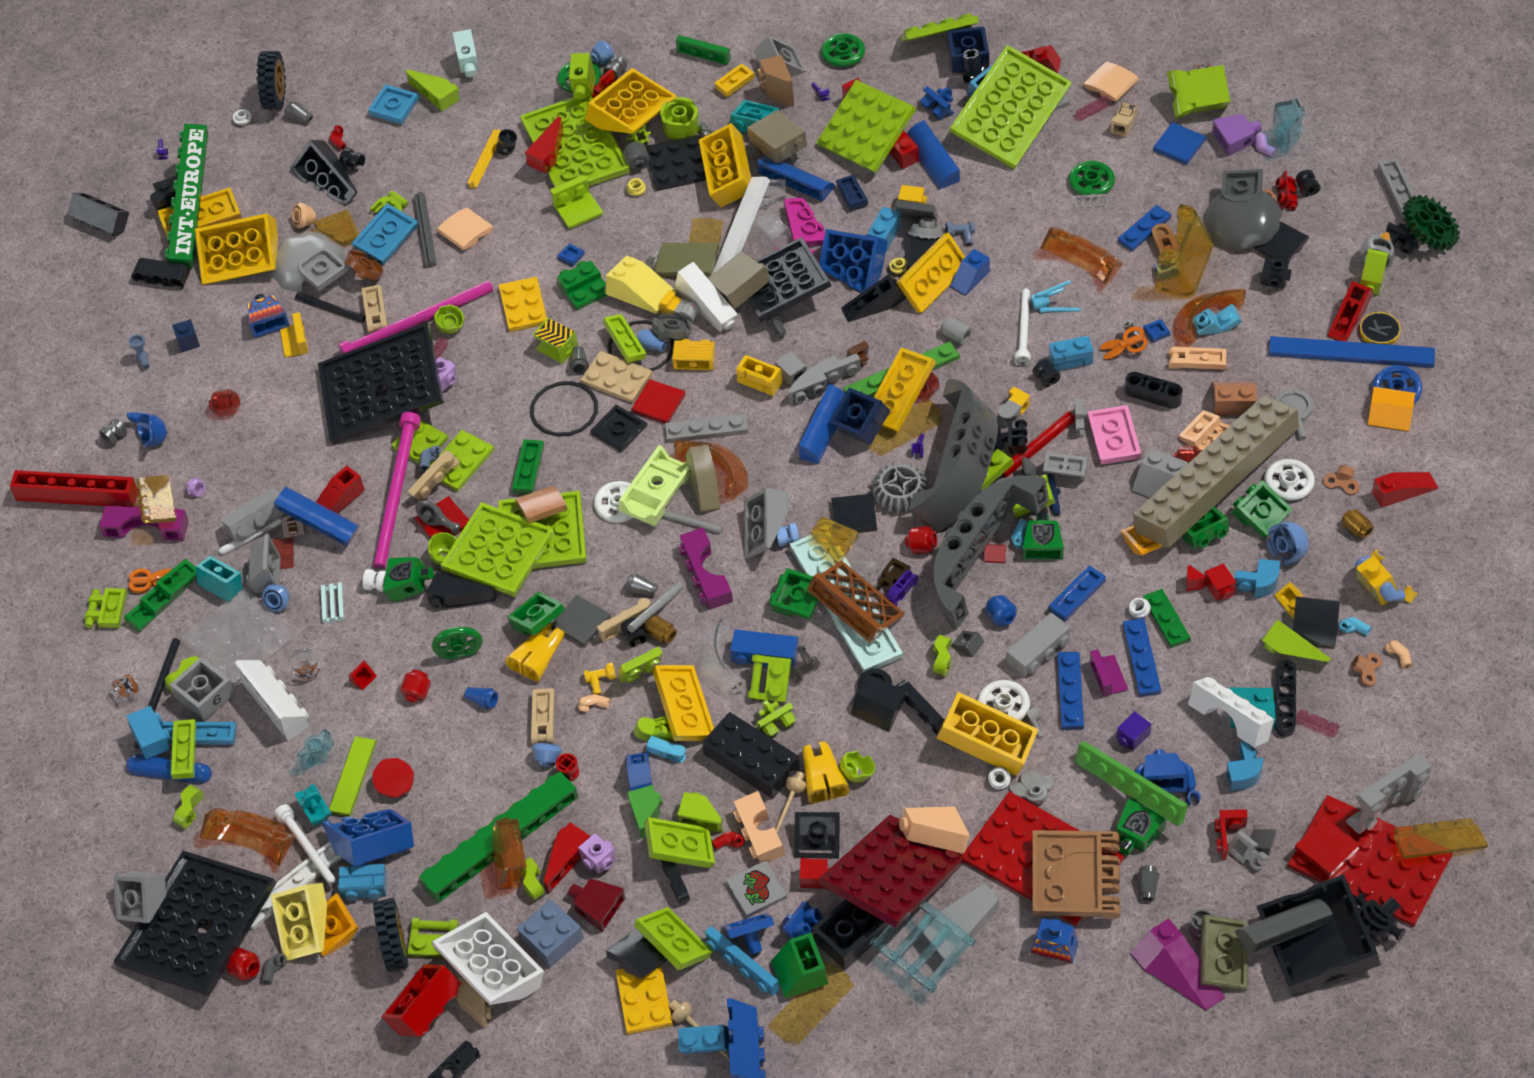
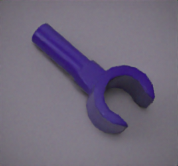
M813 82L811 84L817 91L819 98L829 96L830 91L828 88L822 90L816 83ZM830 97L823 98V99H820V100H821V101L830 100Z
M159 139L156 152L158 155H168V148H163V140ZM158 157V159H167V157Z
M924 434L919 435L917 443L911 444L912 457L915 453H920V457L924 456L922 444L925 437Z

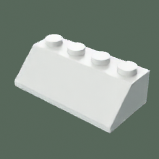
M237 660L234 662L242 684L287 740L292 739L310 727L307 721L310 718L303 707L300 709L297 706L298 702L292 693L287 694L286 686L280 679L278 681L275 679L276 675L269 665L265 666L261 660Z

